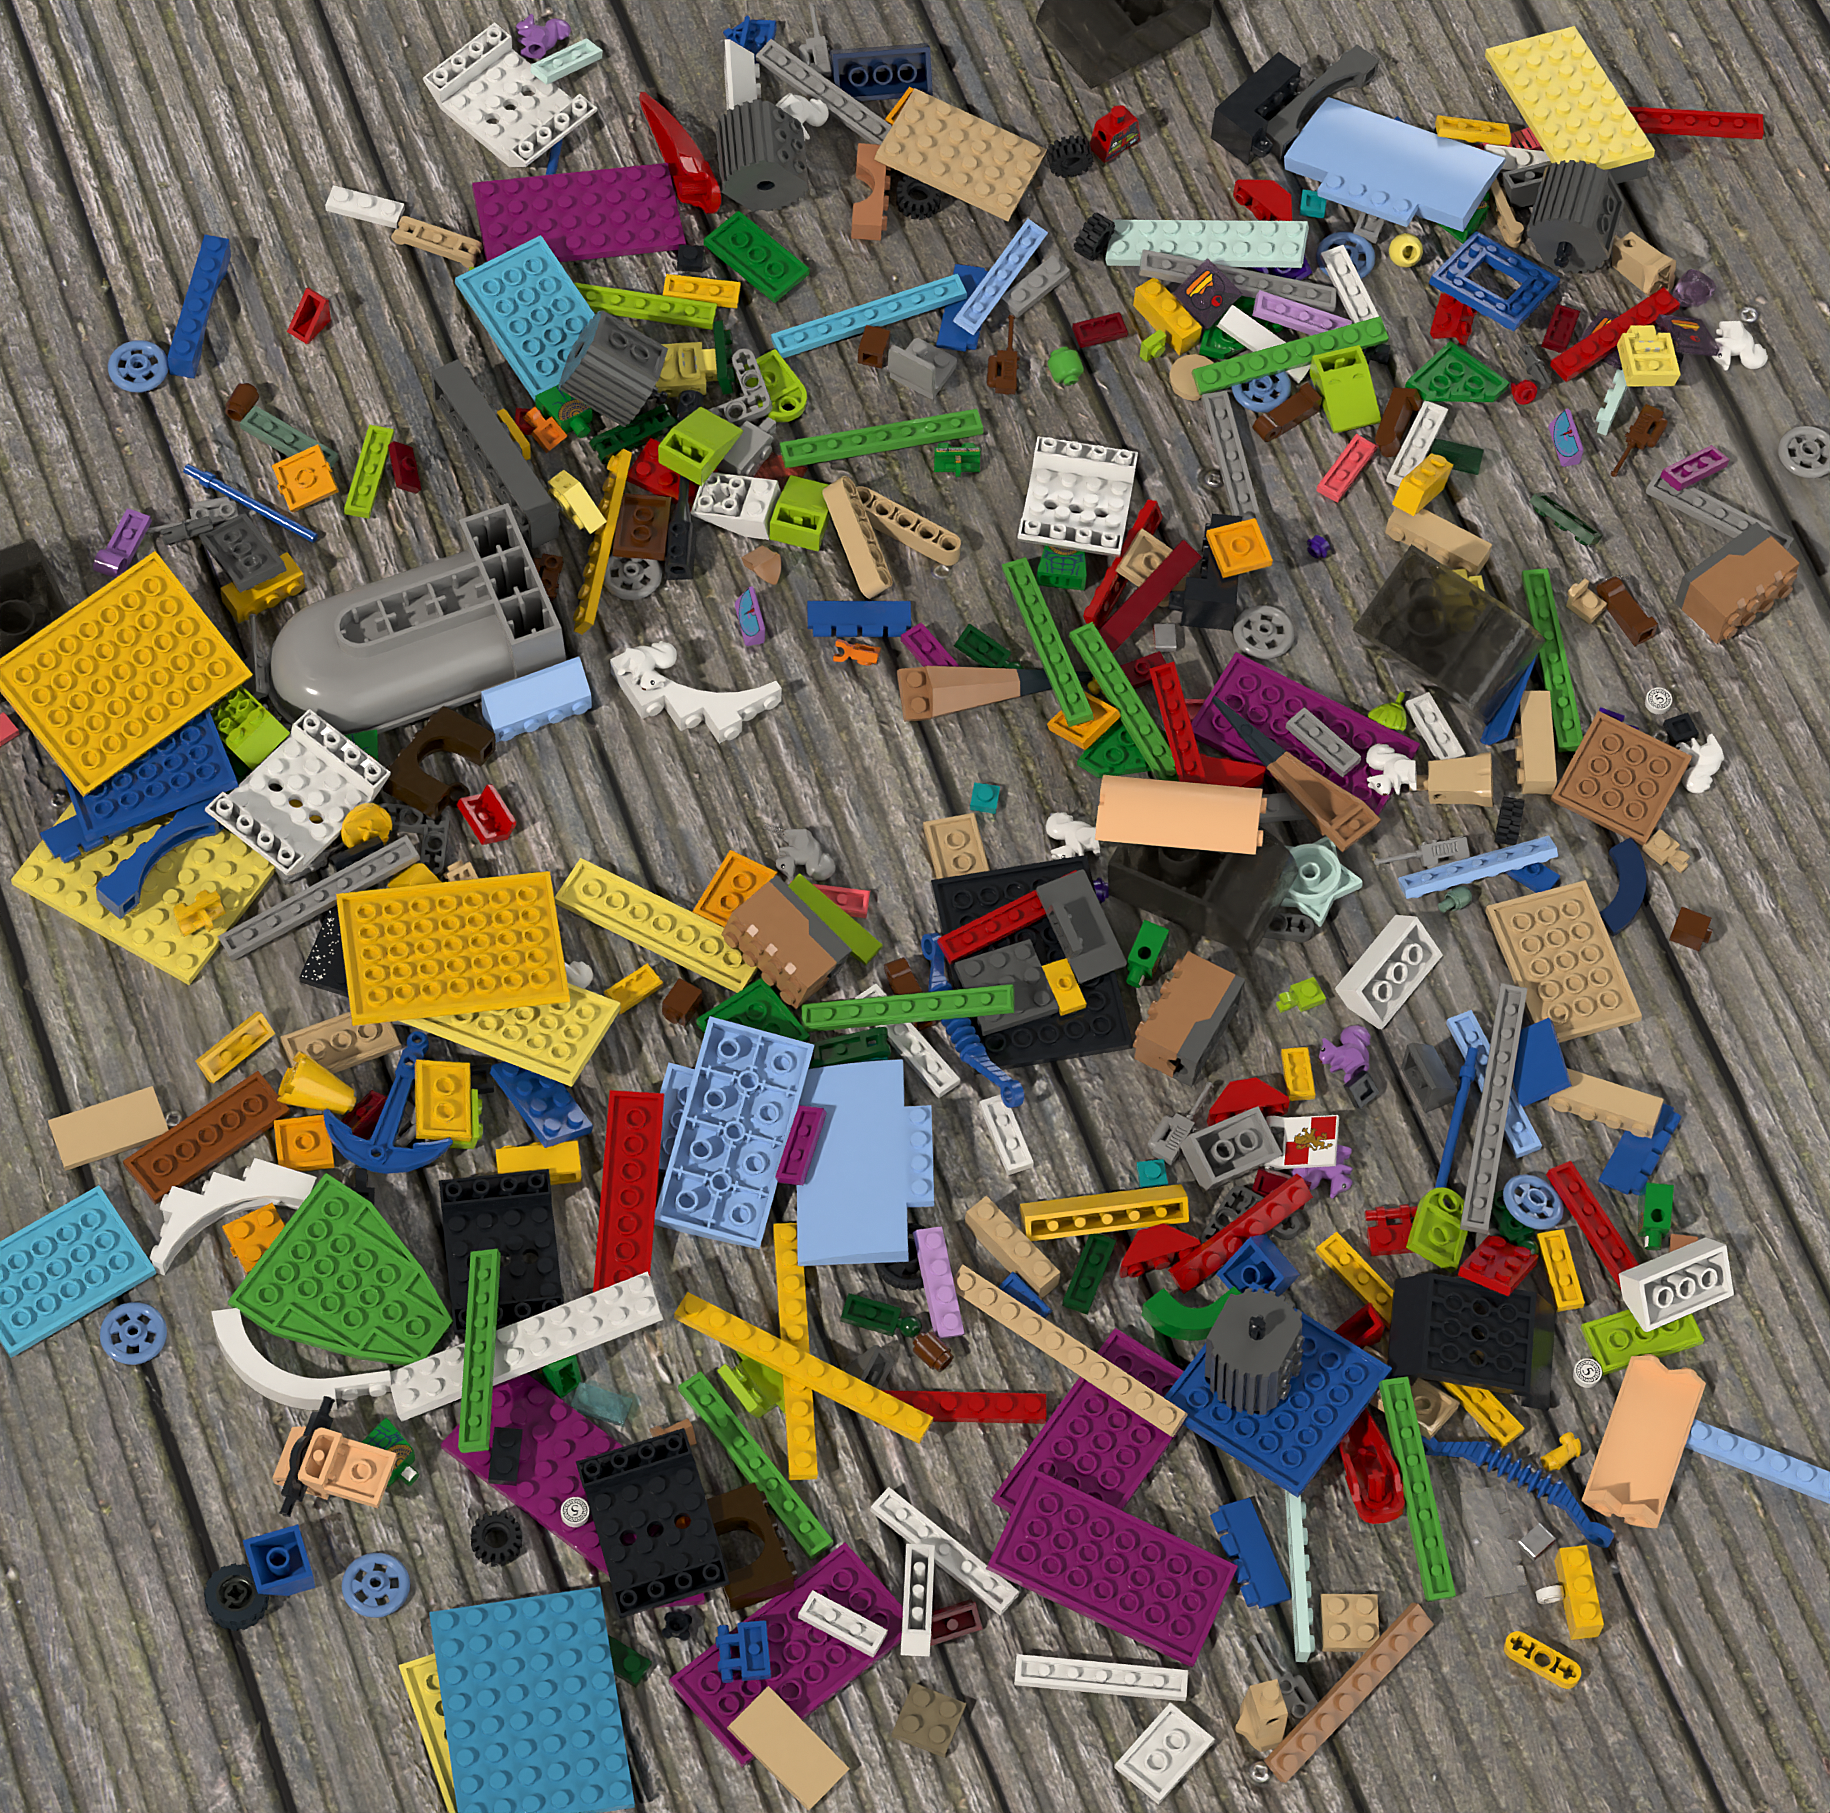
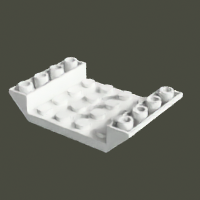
M495 22L423 77L424 83L440 109L508 167H527L597 111V107L581 94L572 99L553 82L546 85L531 73V64L512 49V37ZM532 91L535 94L533 96H524L522 93ZM514 105L517 108L515 110H506L504 107ZM497 119L499 122L497 124H489L487 120Z
M1038 436L1023 517L1021 518L1018 532V541L1120 557L1138 452Z
M309 709L292 725L289 738L239 784V787L235 788L229 795L224 792L219 794L205 808V811L285 875L302 872L341 834L342 823L354 807L363 803H372L391 772ZM276 783L282 787V790L274 792L268 786ZM293 799L299 800L303 806L299 808L292 807L289 801ZM314 815L320 816L323 822L320 824L312 823L309 817Z

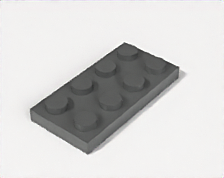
M245 513L213 527L212 531L199 535L201 543L240 593L287 571L282 559Z

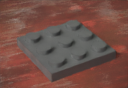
M1030 939L955 962L954 968L963 989L1010 984L1014 987V1013L975 1016L982 1036L1057 1013L1059 1010Z

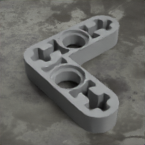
M745 348L736 351L732 357V362L745 396L708 410L722 419L721 414H725L728 422L737 427L743 425L746 421L751 422L764 417L772 410V401L757 360L752 351ZM745 357L750 368V370L745 371V368L741 360ZM752 377L758 378L757 386L753 388L746 386L748 379ZM758 400H762L763 407L759 408L757 406ZM749 404L751 412H748L745 405ZM735 408L743 409L742 415L738 418L730 417V412Z

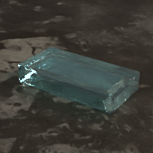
M580 1382L571 1407L581 1414L624 1427L633 1399Z

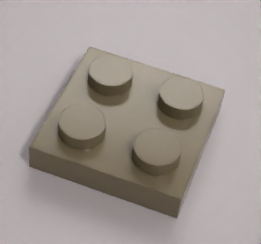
M913 1683L891 1737L945 1758L965 1711L966 1703Z

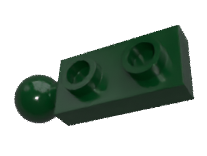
M970 623L954 644L955 648L984 668L1024 669L1021 663L1017 661L1009 662L1007 660L1012 652Z
M1503 1190L1494 1193L1490 1217L1504 1240L1512 1245L1518 1243L1517 1247H1525L1531 1251V1254L1538 1255V1244L1534 1240L1528 1239L1533 1236L1534 1230L1520 1223L1511 1215L1504 1202Z
M848 1293L840 1318V1322L891 1337L894 1336L896 1328L900 1329L901 1333L909 1338L919 1335L922 1329L921 1321L916 1316L910 1315L900 1318L902 1308Z

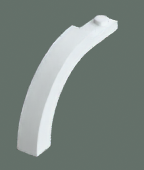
M239 1309L211 1311L216 1337L229 1365L252 1389L273 1401L294 1408L319 1410L323 1397L328 1396L335 1400L331 1410H337L336 1399L354 1400L358 1396L363 1395L378 1397L385 1395L386 1392H391L389 1370L326 1379L301 1377L281 1370L262 1357L254 1348L245 1333Z

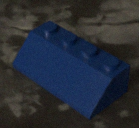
M927 43L830 50L832 83L857 101L898 99L904 95L909 87L933 96L930 46Z

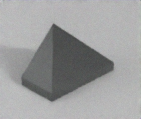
M874 1345L844 1367L846 1373L880 1390L895 1360L879 1345Z

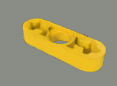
M1515 1631L1507 1636L1504 1643V1652L1510 1659L1561 1688L1571 1689L1578 1684L1581 1677V1668L1575 1661L1523 1632ZM1517 1641L1522 1642L1521 1648L1517 1651L1512 1649ZM1530 1647H1532L1534 1649L1531 1652V1655L1528 1659L1526 1658L1527 1652H1529ZM1540 1653L1547 1655L1550 1659V1664L1545 1667L1539 1666L1535 1662V1656ZM1557 1661L1559 1665L1556 1668L1555 1673H1553L1551 1671L1555 1665V1662ZM1567 1669L1572 1671V1677H1569L1568 1680L1563 1678V1672H1566Z

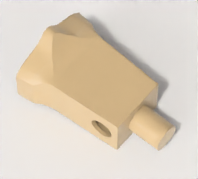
M1633 232L1628 233L1623 238L1615 235L1611 249L1613 251L1612 266L1645 293L1647 297L1663 287L1670 292L1674 286L1676 260L1659 252Z
M1491 752L1480 753L1473 757L1428 761V775H1417V791L1428 790L1430 804H1475L1493 807Z
M1277 1679L1249 1686L1240 1706V1719L1235 1726L1236 1732L1244 1735L1250 1744L1260 1752L1275 1749L1285 1739L1284 1731L1288 1711Z

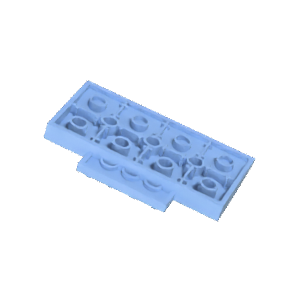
M1330 97L1314 113L1284 156L1285 170L1322 182L1317 189L1319 197L1407 227L1414 215L1462 232L1506 162V158L1446 137H1438L1435 133Z
M709 1016L695 1069L668 1062L660 1093H664L665 1099L659 1172L666 1173L655 1211L656 1226L712 1240L760 1249L778 1182L775 1176L797 1112L814 1049L813 1044Z
M903 1059L848 1063L808 1069L798 1105L824 1108L827 1114L804 1185H797L798 1266L909 1262L907 1208L934 1206L931 1105L905 1106Z

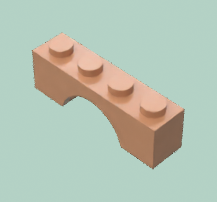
M858 143L856 178L868 184L873 192L867 199L853 204L851 239L881 241V231L887 230V216H883V210L888 211L889 196H884V191L890 190V176L886 175V170H891V167L874 160L881 145Z

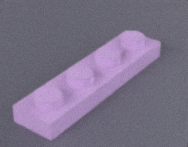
M1261 290L1256 295L1252 315L1309 335L1347 326L1353 322Z
M942 1226L916 1230L913 1232L933 1332L939 1339L962 1336L964 1329Z

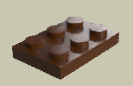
M623 493L616 523L613 556L665 560L671 497Z

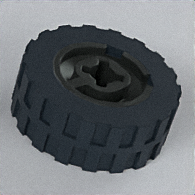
M234 1563L230 1566H223L217 1572L215 1571L206 1583L204 1600L207 1612L213 1621L221 1625L222 1628H229L232 1631H237V1629L245 1630L251 1625H256L257 1621L264 1617V1612L268 1609L269 1595L257 1593L251 1569L246 1564L236 1565Z

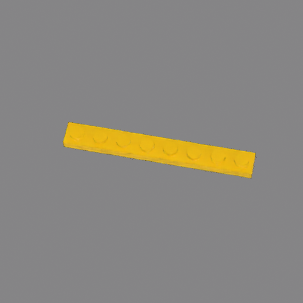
M622 449L616 456L613 455L607 465V469L610 471L602 487V490L605 492L604 497L598 506V510L607 522L593 532L595 534L594 541L588 550L590 559L583 572L585 581L578 594L580 603L573 616L575 621L573 631L581 635L594 625L632 456V452Z

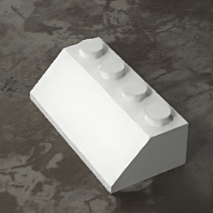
M725 39L724 73L727 110H733L737 104L741 106L743 102L748 101L752 103L753 100L761 98V84L756 83V78H760L759 64L754 63V53L730 39Z
M1395 915L1336 986L1335 990L1348 1009L1376 1028L1383 1029L1443 954L1417 917Z
M1703 1238L1619 1273L1622 1298L1645 1332L1734 1295L1727 1246L1709 1238Z

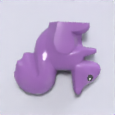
M530 14L516 25V31L519 35L523 36L518 38V42L526 46L521 50V56L541 59L547 50L555 46L557 40H564L565 37L569 36L571 32L570 25L562 19L554 18L547 21L545 26H538L534 23V15Z
M1351 1025L1344 1028L1340 1035L1343 1045L1339 1047L1334 1046L1326 1038H1323V1046L1319 1054L1320 1063L1330 1064L1332 1066L1330 1069L1331 1073L1343 1069L1346 1073L1344 1077L1345 1083L1362 1070L1368 1071L1369 1051L1366 1046L1370 1045L1371 1038L1368 1030L1360 1025Z
M1337 1144L1336 1166L1293 1168L1291 1176L1298 1174L1303 1180L1312 1182L1310 1190L1315 1189L1322 1178L1331 1181L1330 1198L1333 1199L1337 1194L1348 1190L1352 1186V1180L1346 1175H1350L1353 1168L1343 1164L1344 1160L1350 1157L1352 1149Z

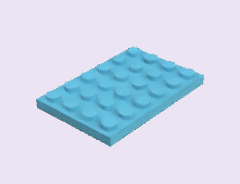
M540 235L455 278V284L534 401L535 395L559 384L573 344L577 341L580 333L583 332L584 327L588 325L595 315Z
M99 1185L0 1241V1343L10 1358L156 1275V1269Z

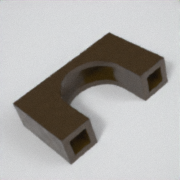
M443 705L437 713H433L430 716L427 725L415 733L412 742L407 748L401 749L394 763L386 767L391 774L383 785V791L436 820L451 802L450 786L425 773L420 768V763L433 753L452 752L481 767L496 750L495 733Z
M754 1482L706 1499L717 1536L731 1531L744 1530L754 1533L765 1544L762 1554L756 1561L745 1567L728 1572L730 1585L723 1586L721 1589L730 1611L734 1612L795 1590L794 1578L798 1577L793 1561L787 1562L785 1554H788V1550L783 1537L777 1538L775 1531L778 1530V1525L774 1515H768L766 1507H769L764 1491L759 1492Z

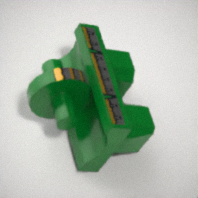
M939 443L938 447H934V472H955V478H961V472H980V447H976L974 443H964L961 447H951L949 443Z

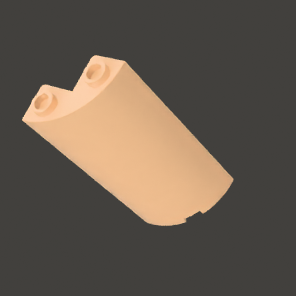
M1103 775L1095 840L1256 854L1257 846L1262 847L1263 830L1258 829L1260 815L1266 814L1267 798L1262 797L1263 789Z
M1651 1354L1631 1356L1581 1501L1609 1518L1612 1514L1624 1517V1523L1646 1528L1658 1527L1706 1385L1697 1375L1696 1371L1686 1367L1668 1370L1658 1357Z

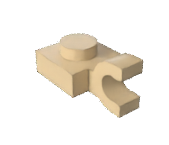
M1661 829L1647 841L1646 845L1643 844L1642 851L1661 866L1669 862L1679 873H1682L1688 867L1686 862L1690 859V856L1684 851L1679 850L1680 844Z

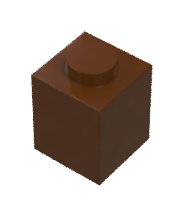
M865 326L858 348L859 364L882 369L890 344V330L879 326Z
M1681 907L1669 940L1699 951L1702 943L1708 944L1713 929L1709 928V924L1712 918Z
M679 978L662 1002V1015L673 1024L678 1023L686 1027L702 1003V990Z

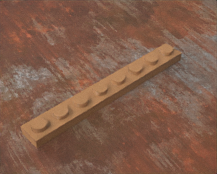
M1411 1603L1264 1760L1280 1782L1286 1783L1434 1625L1418 1603Z

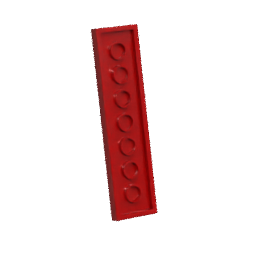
M609 1091L593 1293L645 1272H648L649 1276H651L664 1093Z

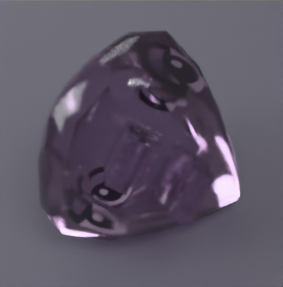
M1689 269L1679 279L1674 287L1672 296L1680 303V306L1698 307L1707 303L1714 295L1716 284L1706 274L1695 269Z

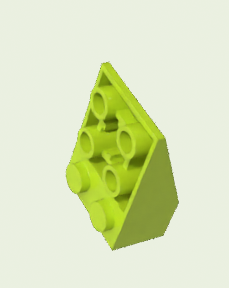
M1360 345L1312 356L1309 374L1317 393L1322 397L1321 404L1333 434L1381 422L1369 367Z
M699 407L675 425L659 444V463L702 486L742 435L743 430L712 412Z
M790 475L776 503L770 521L769 539L819 552L831 517L823 497V489L828 484Z
M242 685L230 692L227 698L210 712L220 739L252 771L290 734Z

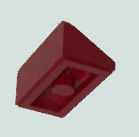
M371 1090L341 1122L352 1129L354 1136L369 1140L373 1135L388 1097Z
M972 1599L932 1611L930 1646L983 1629L976 1603Z

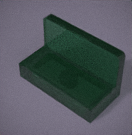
M1437 438L1434 439L1431 453L1443 456L1449 463L1453 464L1452 470L1474 475L1479 474L1484 449Z

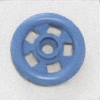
M1342 231L1330 234L1321 241L1317 248L1316 259L1318 266L1328 277L1329 275L1320 259V254L1329 250L1328 248L1333 244L1336 246L1344 245L1360 279L1366 277L1375 265V251L1367 239L1353 234V232ZM1346 241L1355 243L1357 245L1354 248L1352 246L1345 245ZM1358 254H1365V261H1358Z
M135 340L122 344L114 350L108 361V373L111 380L119 388L129 392H146L156 388L164 381L169 370L165 352L158 345L144 340ZM142 350L143 354L131 355V351ZM155 356L158 363L151 365L149 358ZM120 360L127 361L126 368L118 367ZM150 372L154 374V376L149 380L143 378L147 376ZM126 375H130L136 379L134 382H131L124 378Z
M1284 371L1274 374L1279 379L1276 383H1273L1269 376L1246 382L1249 383V391H1243L1241 384L1232 386V392L1235 399L1243 407L1254 412H1270L1289 399L1292 390L1290 378ZM1274 390L1280 393L1276 399L1270 396ZM1252 397L1263 398V402L1253 401Z
M1523 1174L1512 1177L1506 1183L1503 1190L1505 1205L1511 1215L1520 1223L1530 1228L1544 1230L1553 1228L1561 1221L1564 1213L1562 1199L1555 1188L1547 1181L1537 1176ZM1516 1188L1523 1192L1521 1197L1514 1193ZM1547 1200L1551 1201L1553 1208L1546 1207ZM1519 1205H1522V1207H1523L1528 1213H1525V1212L1519 1207ZM1544 1213L1546 1218L1539 1219L1537 1215Z
M130 1302L117 1306L107 1314L100 1328V1342L104 1351L115 1361L127 1365L142 1364L153 1359L162 1350L167 1338V1326L162 1315L152 1306L140 1302ZM141 1314L151 1319L147 1325L137 1320ZM127 1315L130 1320L120 1326L117 1320ZM131 1329L138 1330V1333L135 1335L128 1334ZM148 1332L156 1334L153 1343L145 1342ZM119 1333L122 1342L113 1344L111 1335ZM127 1346H139V1353H127Z
M375 1552L358 1557L348 1566L342 1579V1594L348 1606L356 1613L370 1618L385 1617L397 1611L406 1601L410 1591V1578L405 1566L397 1558L385 1553ZM375 1564L387 1566L386 1572L374 1571ZM360 1570L367 1573L363 1577L362 1582L354 1579ZM398 1578L399 1588L390 1589L389 1579ZM374 1580L381 1582L378 1587H372L370 1584ZM360 1590L369 1597L363 1603L355 1595ZM387 1595L390 1602L378 1606L376 1599Z

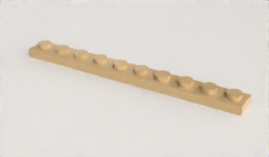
M962 1264L954 1276L953 1282L958 1295L1171 1437H1174L1188 1415L1186 1412Z

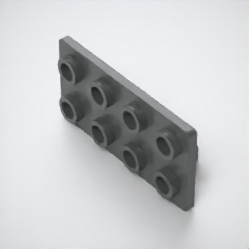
M1083 869L1036 888V893L1078 984L1085 983L1126 966V959Z

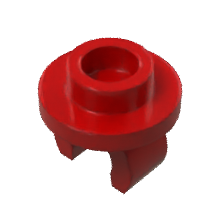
M1525 379L1517 385L1511 383V393L1517 403L1525 405L1535 399L1537 387L1532 381Z

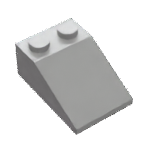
M1259 1106L1193 1133L1179 1144L1203 1193L1224 1185L1282 1155Z

